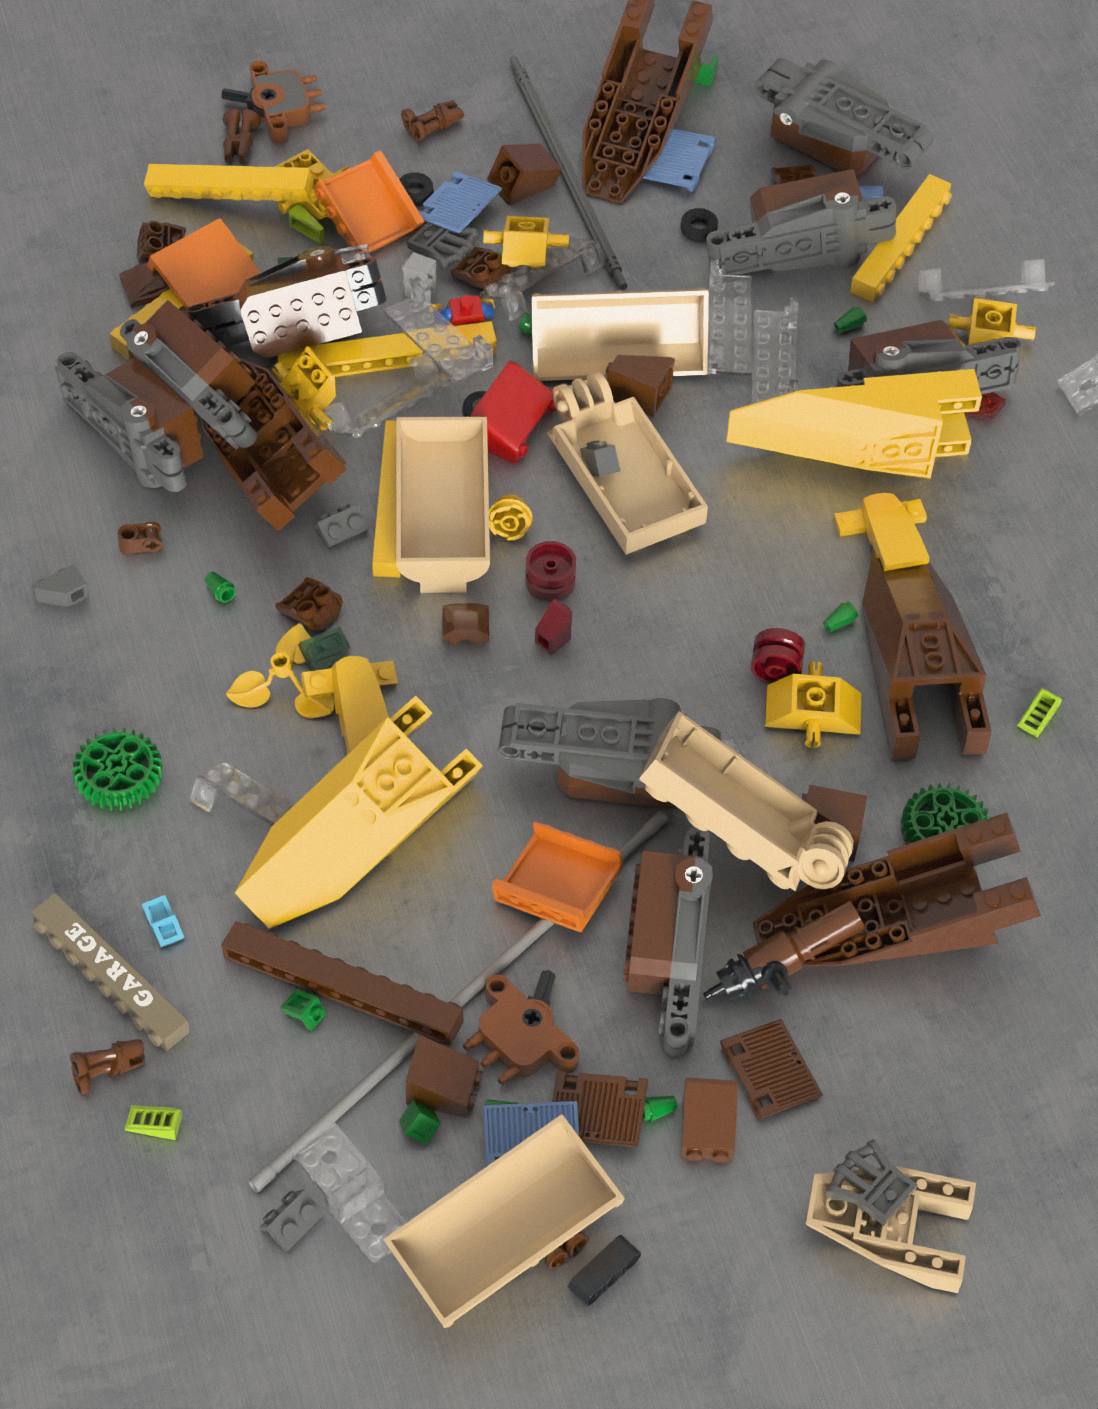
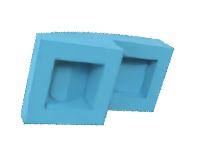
M165 895L142 904V909L161 948L184 939L176 916L173 914Z

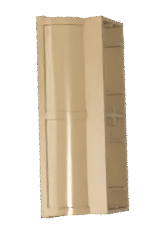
M701 287L685 290L629 292L617 290L615 292L545 295L533 293L531 302L533 376L539 381L575 380L577 378L586 379L587 375L599 371L607 378L606 368L609 362H613L617 355L675 358L673 376L707 375L708 289Z
M396 417V566L403 576L420 583V593H466V582L478 579L489 569L487 417Z
M561 1114L383 1240L442 1326L448 1328L459 1317L528 1268L536 1266L539 1260L612 1208H617L623 1204L625 1199Z

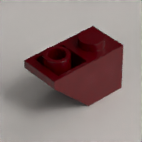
M554 599L535 628V643L550 655H553L571 639L572 611L566 604H562Z

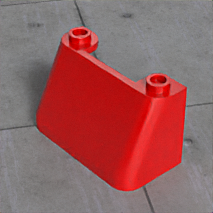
M509 361L476 405L470 417H487L488 453L516 465L521 457H525L528 451V445H526L527 437L543 414L551 415L557 409L553 399V391L522 366Z

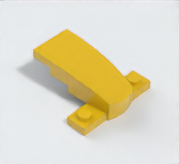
M878 493L864 498L861 509L834 514L833 520L839 537L867 532L869 543L873 545L876 557L880 558L884 571L929 563V555L915 526L916 523L926 522L927 519L921 499L900 502L894 494Z
M347 656L337 661L330 669L308 671L301 674L305 697L334 693L336 715H339L341 736L345 737L347 754L387 717L389 718L380 687L392 686L398 683L393 660L369 663L367 658L361 656Z

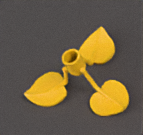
M301 623L291 628L278 642L275 650L276 653L271 658L272 669H269V676L266 682L261 673L248 671L241 674L226 692L227 697L237 705L250 708L258 707L270 698V691L267 686L271 684L273 675L279 678L289 676L298 691L302 693L295 699L296 711L302 717L308 719L330 715L335 708L332 694L305 697L304 689L294 676L292 671L293 662L297 664L306 663L313 657L315 652L314 642Z

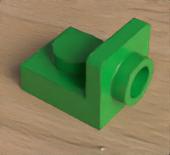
M298 989L281 1006L284 1014L301 1020L306 1029L310 1031L326 1015L325 1009L316 996Z

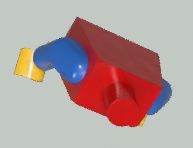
M464 295L461 298L450 299L444 309H442L441 304H429V316H433L438 323L445 325V327L486 322L485 318L490 319L494 316L495 305L493 296L480 298L478 295Z

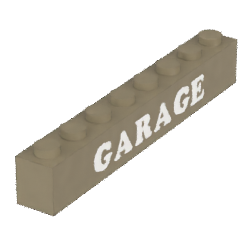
M56 893L32 910L34 919L32 924L40 934L45 933L49 937L52 946L57 950L61 949L73 966L77 964L82 969L81 972L84 977L90 982L94 981L98 985L99 991L106 998L110 996L115 1001L114 1004L122 1014L127 1013L131 1017V1021L137 1029H144L155 1046L158 1047L160 1045L167 1052L190 1033L188 1020Z

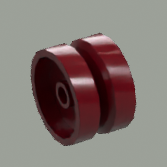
M545 541L531 548L526 556L525 573L526 586L529 592L543 600H559L572 592L576 579V556L572 549L556 541Z
M770 628L759 632L755 636L751 661L753 675L759 680L771 684L791 674H802L805 651L803 638L793 631L782 628Z

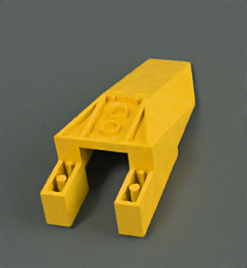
M974 369L864 378V385L799 390L731 410L729 412L726 441L865 470L931 478L935 457L969 454L972 439L965 414L962 412L979 411L982 395Z
M417 696L411 699L390 719L387 717L269 830L235 891L240 900L268 929L339 900L470 782L483 767L465 749L440 772L409 740L426 724L432 715V712Z

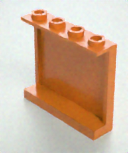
M381 150L374 153L371 159L325 181H322L321 178L318 179L313 188L316 198L321 200L327 216L332 218L337 232L340 236H343L348 250L351 254H354L357 260L419 230L424 223V219Z
M221 218L150 256L147 265L151 272L156 270L159 272L185 309L196 304L236 294L246 279L261 273Z
M534 821V835L503 880L496 878L492 883L494 900L582 932L623 869L621 852L615 848L597 844L590 839L580 838L570 832L555 829L548 824Z

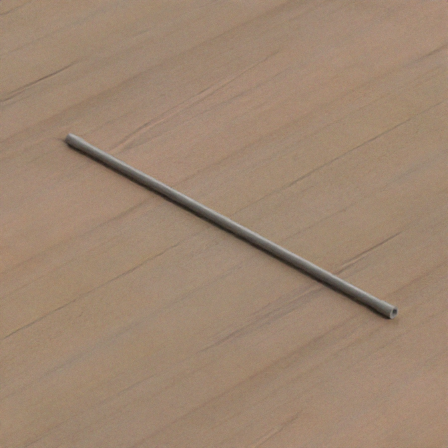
M658 811L634 836L617 850L621 852L622 862L669 822L663 812ZM541 918L449 1002L456 1003L462 1008L486 986V981L489 977L497 975L546 932L554 922ZM416 1032L411 1035L273 1161L265 1165L248 1180L250 1187L257 1193L266 1187L283 1168L415 1050L418 1036L423 1035Z

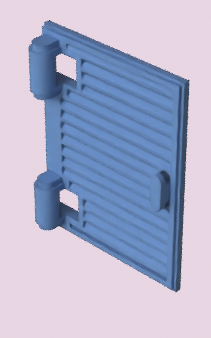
M673 129L662 154L643 179L687 187L690 192L695 191L702 169L713 151L716 137ZM700 142H705V143H706V146H705V147L698 146V145H699ZM685 175L691 176V180H686L683 178Z
M455 171L452 174L453 180L451 182L445 181L423 203L424 209L419 211L424 221L460 233L482 212V209L502 190V187Z
M577 1101L483 1105L486 1167L493 1163L495 1158H500L561 1114L579 1136Z

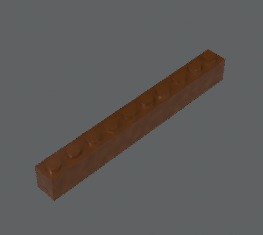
M235 921L221 944L224 958L449 1046L453 1043L464 1022L463 1008H460L456 1003L442 1001L430 993H421L407 984L395 983L386 976H377L368 972L363 967L351 966L339 958L328 957L316 949H307L295 941L281 939L272 932H263L248 923L243 924Z

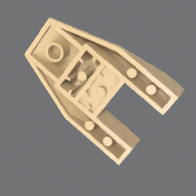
M897 1166L898 1170L917 1183L918 1186L913 1194L883 1226L867 1212L861 1211L856 1204L841 1199H831L825 1195L826 1188L831 1185L835 1172L814 1174L806 1225L885 1268L931 1288L958 1293L963 1280L966 1256L913 1245L918 1210L968 1220L974 1203L975 1182ZM876 1168L881 1173L883 1172L882 1168ZM852 1171L867 1184L871 1185L874 1182L863 1171ZM843 1180L842 1189L860 1195L863 1194L848 1181Z

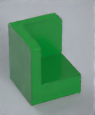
M714 56L710 65L701 63V70L695 83L711 87L717 75L719 56Z
M414 1099L399 1120L405 1134L427 1145L441 1125L434 1110Z

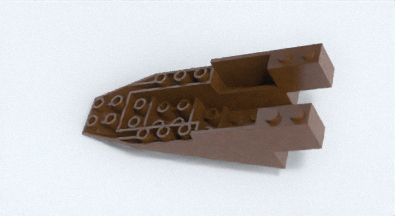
M628 0L601 74L602 80L582 132V188L586 195L623 204L662 154L701 70L700 56L713 22L712 5L692 0L678 38L679 53L676 58L643 49L642 41L655 7V1Z
M239 358L241 360L239 365L243 363L252 372L249 376L255 383L235 404L240 408L238 413L242 411L252 420L249 424L257 432L255 443L248 448L239 447L236 450L202 418L201 426L218 451V456L253 507L279 532L295 517L293 511L325 482L331 485L347 470L344 466L346 462L267 368Z
M873 549L862 607L873 655L872 666L892 760L916 758L920 732L912 699L914 686L954 683L957 694L953 715L962 755L986 754L992 732L983 696L987 674L953 596L930 562L923 565L884 571L881 560L876 557L875 550Z
M1006 812L888 850V856L846 869L841 882L833 888L819 889L807 885L755 920L753 925L759 944L781 931L790 933L794 931L793 927L798 926L800 928L851 901L865 929L814 956L815 960L811 961V959H808L804 963V966H844L998 944L995 930L1040 917L1041 914L1027 877L982 891L975 866L1021 852L1015 830Z

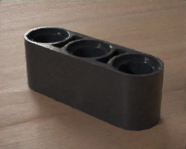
M619 1235L571 1279L567 1287L586 1306H590L634 1266L641 1257V1252L623 1235Z

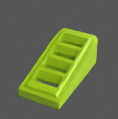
M298 203L289 210V227L320 245L325 243L324 228L302 205Z
M1041 688L1017 724V727L1038 738L1060 707L1062 699ZM1043 701L1052 707L1049 709L1046 706L1040 704V702ZM1036 707L1046 712V716L1035 710ZM1031 714H1034L1035 716L1041 718L1043 721L1039 722L1038 720L1032 718ZM1028 720L1037 725V730L1025 724Z
M131 1105L124 1129L129 1132L176 1140L183 1117L181 1109L170 1107ZM136 1114L141 1115L139 1124H134ZM151 1116L149 1125H144L146 1117ZM156 1118H161L159 1125H154ZM166 1119L170 1120L169 1126H164Z

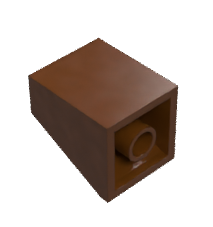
M541 144L502 145L487 179L491 184L502 187L499 194L510 205L555 186L562 168Z
M617 355L613 362H609L605 372L608 375L607 382L612 392L613 401L618 403L634 397L644 413L654 417L672 389L675 358Z
M809 785L808 794L803 793L802 800L818 811L814 824L828 821L844 826L851 833L854 841L853 851L849 857V861L854 862L867 796Z
M418 1036L405 1081L406 1105H410L414 1099L434 1111L467 1118L469 1109L474 1110L477 1098V1094H473L475 1086L480 1087L483 1072L479 1071V1061L426 1037Z
M702 1078L685 1079L682 1099L681 1158H687L691 1161L710 1159L719 1163L733 1161L736 1138L738 1081Z

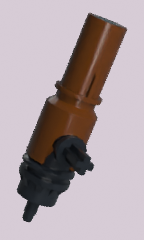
M848 901L800 928L798 926L793 927L794 931L790 933L781 931L742 952L743 955L737 954L739 960L729 959L725 967L716 972L721 983L704 992L705 999L714 998L725 991L731 1001L738 997L748 998L752 996L751 990L755 989L758 994L761 988L764 990L769 986L774 987L779 995L782 993L784 996L788 995V990L792 988L787 980L788 976L803 969L806 960H815L814 956L865 929L851 901Z

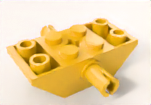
M308 149L274 166L309 168L314 179L313 188L318 179L321 178L322 181H325L350 169L346 165L344 168L332 173ZM313 188L310 201L277 202V206L282 214L287 213L299 203L316 220L327 217L325 207L321 200L316 198Z
M507 216L503 231L484 230L483 243L503 245L502 264H507L510 267L528 265L531 268H539L545 266L547 249L550 246L569 248V234H551L549 218Z
M977 297L972 299L971 315L969 317L950 314L948 325L951 328L967 330V345L1004 337L1034 340L1036 326L1018 325L1015 322L1016 303Z
M307 346L290 371L282 362L274 365L275 368H272V373L280 380V384L315 425L316 423L319 429L323 431L329 428L327 423L329 425L332 424L331 419L327 417L324 411L336 396L335 375L311 347Z
M815 661L809 663L808 675L791 674L767 685L765 727L806 730L805 745L811 748L812 740H814L813 748H818L821 745L820 732L860 735L861 692L842 678L822 676V663H817L816 670Z

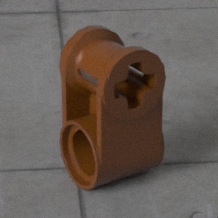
M156 522L122 525L118 529L120 551L124 554L161 550L163 542L159 536L161 532L160 525Z

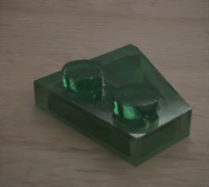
M339 626L301 641L298 647L310 671L330 669L348 651L350 645Z

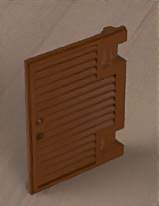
M782 1019L720 1040L722 1052L728 1064L734 1068L749 1096V1103L759 1119L823 1096ZM740 1044L744 1053L735 1055L732 1047ZM767 1095L772 1104L763 1107L759 1099Z
M557 1071L552 1102L577 1101L579 1137L583 1142L638 1147L648 1079L639 1078V1081H632L623 1076L578 1073V1076L567 1075L565 1071ZM565 1085L576 1086V1090L564 1089ZM625 1090H627V1091H637V1094H636V1095L625 1094Z

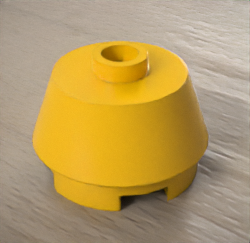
M504 495L489 509V527L494 535L497 533L500 536L507 537V540L522 538L532 525V513L526 502L517 495Z

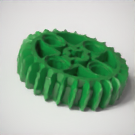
M113 728L112 733H107L104 730L102 736L95 733V740L87 738V746L80 745L81 752H76V759L73 760V778L80 795H84L85 801L91 800L93 806L100 803L101 809H104L106 805H109L111 811L114 806H119V809L122 811L123 806L128 805L132 809V803L137 802L141 805V798L149 800V793L154 794L156 792L155 786H160V779L163 775L161 754L157 751L156 744L151 743L150 737L144 739L142 732L136 736L134 729L130 733H126L125 728L121 732H117ZM144 758L148 761V768L141 765ZM87 770L94 773L91 780L88 779Z
M939 783L935 789L930 784L928 791L921 788L919 794L914 792L912 799H908L901 817V833L904 834V841L910 844L969 825L968 823H975L991 817L987 816L988 809L983 808V801L976 802L977 794L973 796L968 795L969 789L962 792L960 791V785L956 789H952L950 783L947 788H943L941 783ZM926 806L930 808L929 811H920Z

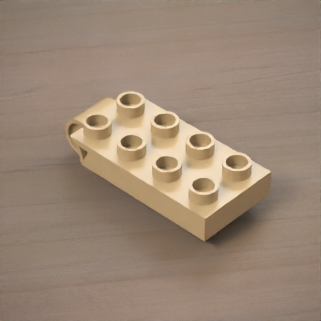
M599 371L587 375L584 381L580 378L573 380L570 386L561 384L554 387L553 399L563 423L554 426L553 430L548 431L547 434L625 554L706 523L707 504L634 397L614 403L609 384ZM596 440L600 442L606 441L607 444L615 445L620 472L601 477L592 476L580 448L587 447L586 443Z
M678 711L662 731L639 778L640 781L645 783L649 794L659 801H670L686 813L688 821L694 827L702 831H712L726 842L728 849L733 855L742 860L751 859L765 869L769 879L782 889L791 888L796 891L800 879L806 884L819 889L833 888L839 884L853 851L854 841L851 833L844 826L836 822L826 821L814 824L818 814L815 808Z

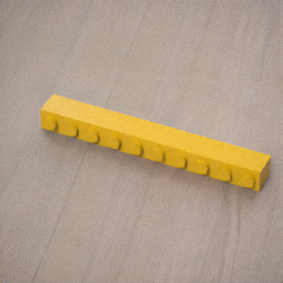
M492 321L330 342L310 347L335 377L493 356L496 355L497 340ZM306 348L277 355V363L282 362L290 371Z

